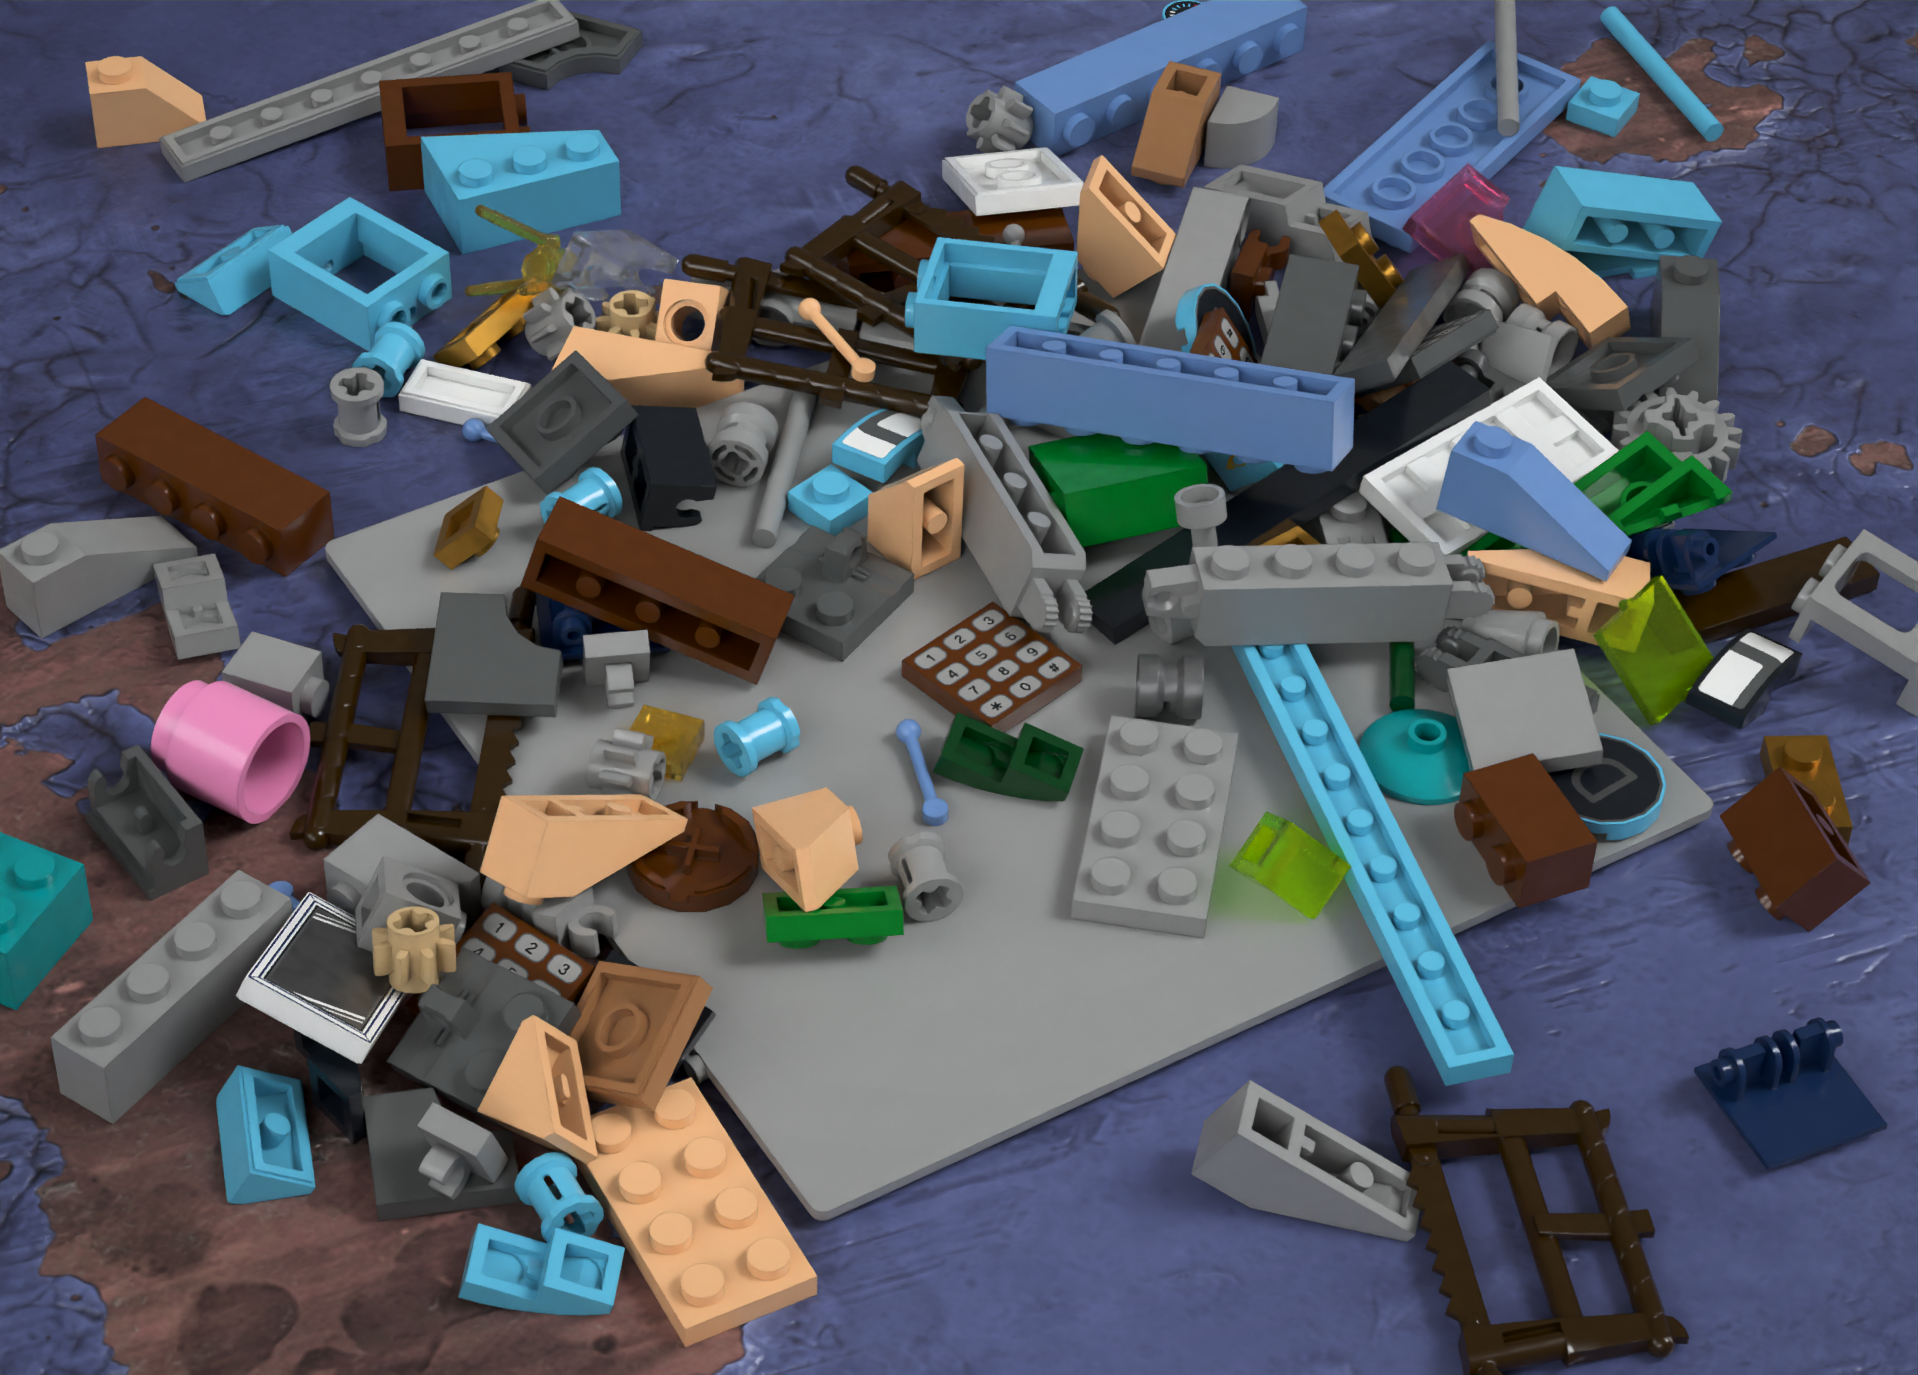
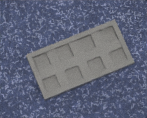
M1111 715L1072 899L1071 919L1201 938L1205 937L1235 767L1239 733Z

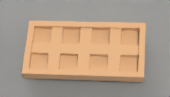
M692 1077L667 1086L654 1112L616 1105L590 1115L598 1158L588 1164L576 1159L574 1161L685 1347L817 1295L816 1273Z

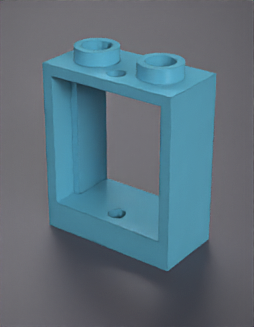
M351 197L345 199L267 250L272 295L369 352L374 346L375 333L384 323L392 321L411 326L452 298L449 252ZM363 255L397 274L368 294L334 276Z
M937 237L930 259H921L917 275V292H909L906 300L905 326L914 328V352L986 360V347L1010 325L1067 334L1077 303L1078 252ZM950 296L1036 306L1034 310L948 300Z

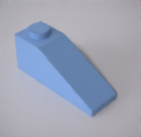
M1475 421L1451 450L1436 507L1437 510L1603 581L1609 579L1628 553L1632 540L1533 444L1512 436L1500 427L1488 426Z

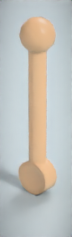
M814 298L802 300L798 306L799 315L806 321H813L852 365V378L859 382L873 380L876 369L875 363L868 358H860L821 314V305Z

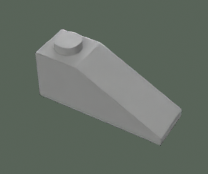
M162 516L50 523L0 549V572L6 607L42 639L154 580L153 564L197 557V547Z
M1249 1080L1204 1120L1191 1174L1249 1208L1408 1242L1416 1235L1420 1210L1412 1207L1418 1191L1406 1186L1410 1172L1253 1081Z

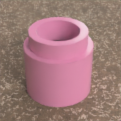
M194 680L180 687L162 709L152 735L151 758L155 766L167 774L168 780L174 788L248 823L258 824L268 820L291 797L297 787L309 755L310 730L307 721L301 715L227 681H216L207 684L200 680Z

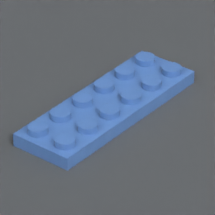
M1488 40L1323 188L1326 203L1368 212L1372 237L1386 242L1392 247L1412 253L1568 107V102L1580 89L1581 79L1517 53L1520 129L1514 136H1503L1498 132L1495 43Z

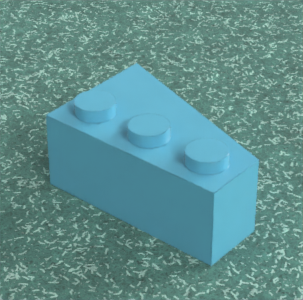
M599 130L421 137L424 191L462 255L621 215L619 160Z
M1554 166L1523 229L1548 240L1574 256L1601 279L1602 277L1629 273L1633 279L1656 275L1660 255L1679 257L1694 255L1703 258L1722 221L1693 182Z

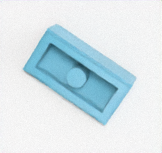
M284 225L253 228L179 277L174 284L180 293L215 313L230 315L271 287L267 250L290 236L292 232L289 226Z
M237 1065L216 1099L228 1203L248 1204L311 1194L315 1189V1179L302 1080Z

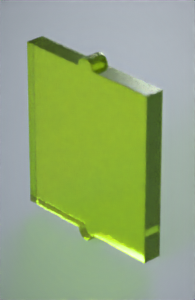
M1663 575L1651 579L1633 598L1621 600L1619 602L1620 610L1593 635L1649 725L1660 723L1680 702L1685 701L1690 688L1714 659Z

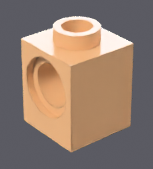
M664 279L655 341L707 351H719L723 321L719 311L729 306L731 291L717 285ZM700 311L705 320L704 330L697 339L686 341L682 334V324L689 314Z

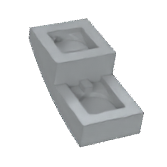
M215 553L153 564L162 608L178 660L235 650L241 647L238 625L228 602L225 578Z

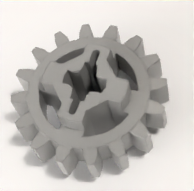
M1667 387L1665 396L1658 397L1652 391L1643 395L1642 402L1637 400L1635 404L1625 411H1616L1610 443L1620 451L1644 432L1649 431L1679 460L1683 462L1693 455L1719 480L1724 482L1727 478L1728 469L1735 470L1741 447L1742 429L1733 427L1735 421L1733 413L1718 414L1719 401L1712 400L1703 404L1698 402L1699 396L1696 391L1692 390L1688 395L1677 394L1673 387Z

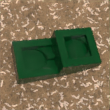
M957 712L948 729L932 772L955 782L996 794L1039 801H1065L1072 786L1084 748L1026 722L1017 738Z

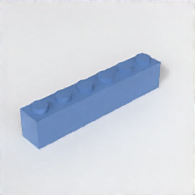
M1209 0L1015 82L1014 91L1024 95L1022 103L1033 108L1031 116L1034 127L1029 140L1039 148L1047 147L1058 157L1144 120L1152 90L1169 61L1222 73L1220 85L1222 86L1303 51L1308 6L1300 0Z
M1012 325L986 347L987 413H997L1003 418H1009V421L1014 425L1036 426L1046 424L1064 427L1066 432L1078 436L1096 433L1119 436L1124 442L1132 445H1146L1156 442L1178 446L1181 451L1186 453L1206 454L1217 452L1235 455L1239 461L1248 464H1262L1269 461L1294 465L1296 470L1309 474L1333 471L1353 448L1355 379Z

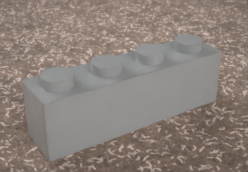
M237 870L50 1037L60 1093L114 1124L245 1003L236 994L246 975L293 913L291 898L241 870Z

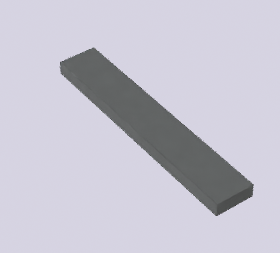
M1464 253L1411 269L1404 279L1405 282L1400 284L1333 375L1355 379V393L1394 382L1409 361L1411 355L1416 351L1468 277L1470 268Z

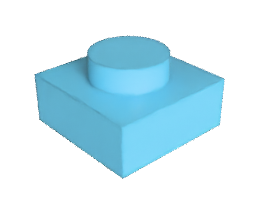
M1591 76L1568 102L1566 120L1615 138L1636 113L1640 93L1621 87L1614 81L1601 80Z
M830 464L787 492V510L808 525H813L836 536L842 532L843 528H849L868 515V495L873 492Z

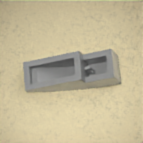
M1240 164L1203 187L1205 189L1250 196V212L1246 232L1250 233L1254 229L1261 230L1260 242L1268 243L1269 247L1278 245L1282 236L1290 237L1289 255L1293 254L1344 263L1318 223L1336 209L1351 227L1360 221L1371 235L1368 212L1326 203L1323 183Z

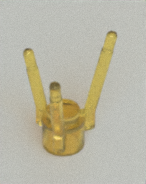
M478 205L475 208V213L479 217L537 244V248L527 254L523 260V278L469 285L465 288L467 296L505 294L519 286L518 294L521 296L537 295L550 287L557 293H562L568 288H571L573 291L578 290L582 277L581 260L572 249L560 247L559 235L542 233L484 205ZM532 278H535V279H536L535 282H530V283H528V284H523V283H525L526 281H528V280H530V279H532Z

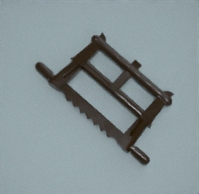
M858 165L850 166L845 173L846 183L873 200L854 215L842 216L841 219L803 247H790L785 253V262L780 264V271L792 276H806L858 306L860 309L857 310V318L874 327L884 321L914 339V328L905 326V306L908 293L917 292V275L920 261L879 237L908 219L913 220L943 238L995 243V236L980 235L979 227L964 226L962 218L947 217V210L928 207L921 202V192L904 181L899 180L890 186L887 180ZM858 251L910 280L911 283L882 294L846 272H841L839 268L832 264ZM1077 278L1076 313L1096 323V315L1106 309L1114 312L1121 318L1120 312L1116 307L1089 293L1086 284ZM950 296L948 300L999 306L990 300ZM1009 302L1003 305V307L1034 310L1036 306ZM945 356L947 366L954 372H957L961 367L975 370L983 364L981 359Z
M688 254L682 259V271L690 277L725 283V281L732 282L729 306L719 311L723 321L719 351H712L705 358L706 369L713 373L712 381L729 382L740 379L820 396L819 405L841 409L843 401L922 417L928 410L930 398L934 395L953 397L965 410L964 405L958 400L968 375L973 370L961 367L957 372H954L947 366L945 356L917 353L911 349L860 339L858 332L839 328L838 333L860 358H868L878 364L935 375L930 394L872 382H859L849 378L852 365L820 329L759 317L766 293H779L804 299L814 298L818 302L860 309L858 306L813 280H807L799 276L780 275L771 271V263L748 257L738 258L734 265L729 264L728 260L698 254ZM756 338L832 355L827 372L824 373L747 357L752 339Z
M519 586L512 593L508 618L518 634L535 644V629L532 628L537 596L534 591ZM356 624L349 628L347 635L333 633L335 651L341 657L328 722H310V747L322 748L308 814L302 815L294 822L289 833L290 839H303L305 846L313 851L322 850L327 844L340 846L373 817L380 814L441 851L465 854L463 864L480 873L501 796L506 795L503 788L513 783L507 769L516 765L510 750L519 746V741L513 732L523 727L518 716L506 715L487 716L470 812L411 810L430 713L427 712L425 705V694L435 628L370 630L366 625ZM366 664L413 666L400 731L354 724ZM349 748L395 754L384 810H336L344 772L343 768H345ZM480 873L481 895L487 877Z
M1398 1065L1390 1067L1386 1071L1384 1084L1394 1113L1390 1122L1392 1138L1402 1162H1410L1412 1168L1406 1186L1418 1191L1412 1207L1424 1212L1419 1228L1431 1234L1425 1250L1437 1255L1432 1271L1444 1277L1438 1293L1451 1299L1445 1315L1458 1321L1461 1329L1458 1349L1464 1375H1504L1501 1371L1562 1360L1563 1364L1569 1367L1573 1364L1648 1351L1656 1358H1665L1674 1351L1675 1344L1688 1343L1689 1336L1683 1325L1674 1317L1664 1314L1665 1310L1654 1279H1652L1653 1276L1643 1247L1640 1244V1239L1653 1238L1656 1231L1648 1209L1628 1210L1629 1207L1619 1178L1616 1176L1617 1172L1604 1138L1610 1126L1611 1115L1609 1108L1595 1111L1591 1103L1580 1099L1574 1101L1569 1108H1486L1485 1115H1420L1421 1106L1409 1071L1405 1067ZM1577 1145L1600 1213H1549L1529 1150ZM1500 1154L1553 1319L1490 1324L1439 1159ZM1558 1240L1610 1241L1634 1313L1583 1316Z

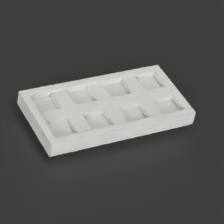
M1538 377L1492 403L1490 406L1474 413L1364 475L1359 493L1410 542H1439L1443 555H1454L1461 553L1488 533L1484 529L1436 509L1451 450L1475 421L1488 426L1500 427L1512 436L1533 444L1573 484L1619 450Z

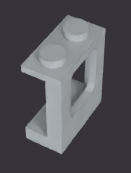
M1863 529L1848 549L1841 544H1838L1833 549L1819 572V575L1823 577L1821 582L1813 577L1806 582L1791 607L1800 615L1788 637L1799 643L1815 622L1908 679L1909 681L1897 700L1896 705L1918 717V623L1911 631L1900 632L1839 594L1852 578L1861 561H1866L1918 593V562Z

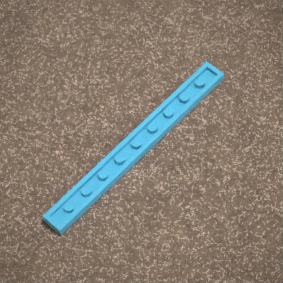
M1307 644L1231 646L1445 1086L1511 1073L1514 1053Z

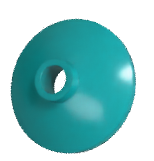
M1427 709L1400 710L1377 719L1366 729L1361 738L1359 749L1380 790L1385 794L1398 800L1418 805H1443L1459 800L1463 773L1469 772L1470 768L1456 717Z

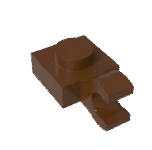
M1254 229L1249 233L1231 271L1229 294L1239 305L1247 322L1250 321L1254 312L1256 296L1265 295L1266 291L1263 281H1273L1274 271L1282 269L1287 265L1290 251V237L1282 236L1278 245L1269 247L1268 243L1260 242L1261 230Z

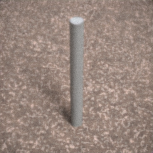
M1494 0L1497 127L1501 135L1510 137L1517 134L1520 129L1515 0Z
M798 391L793 393L752 533V541L759 547L769 548L776 542L787 504V492L791 490L817 395Z

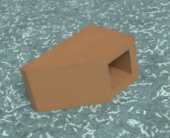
M1172 61L1168 62L1152 90L1132 163V176L1152 180L1161 185H1173L1184 188L1205 149L1207 122L1219 101L1222 73Z

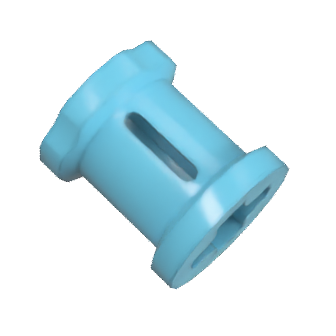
M391 321L384 323L375 333L373 348L370 352L361 353L353 363L352 368L363 367L376 371L384 381V394L381 398H392L403 387V375L407 369L416 367L419 361L424 358V342L419 334L410 326L401 322Z
M590 467L581 472L578 482L564 492L554 491L540 502V512L544 523H546L559 496L611 518L620 514L623 508L622 497L617 485L606 472L596 467Z
M769 697L758 704L757 712L737 723L727 720L715 727L713 733L714 744L721 760L732 773L739 777H746L756 771L758 762L777 751L789 753L800 745V729L792 711L777 697Z
M558 1151L545 1153L534 1158L523 1167L514 1183L515 1192L520 1200L526 1205L533 1206L542 1220L540 1226L541 1234L547 1243H549L555 1227L590 1237L595 1233L604 1217L603 1208L599 1201L592 1195H586L577 1182V1167L573 1160L566 1153ZM545 1176L551 1177L554 1182L549 1187L544 1181ZM571 1214L574 1219L573 1224L567 1223L564 1217Z

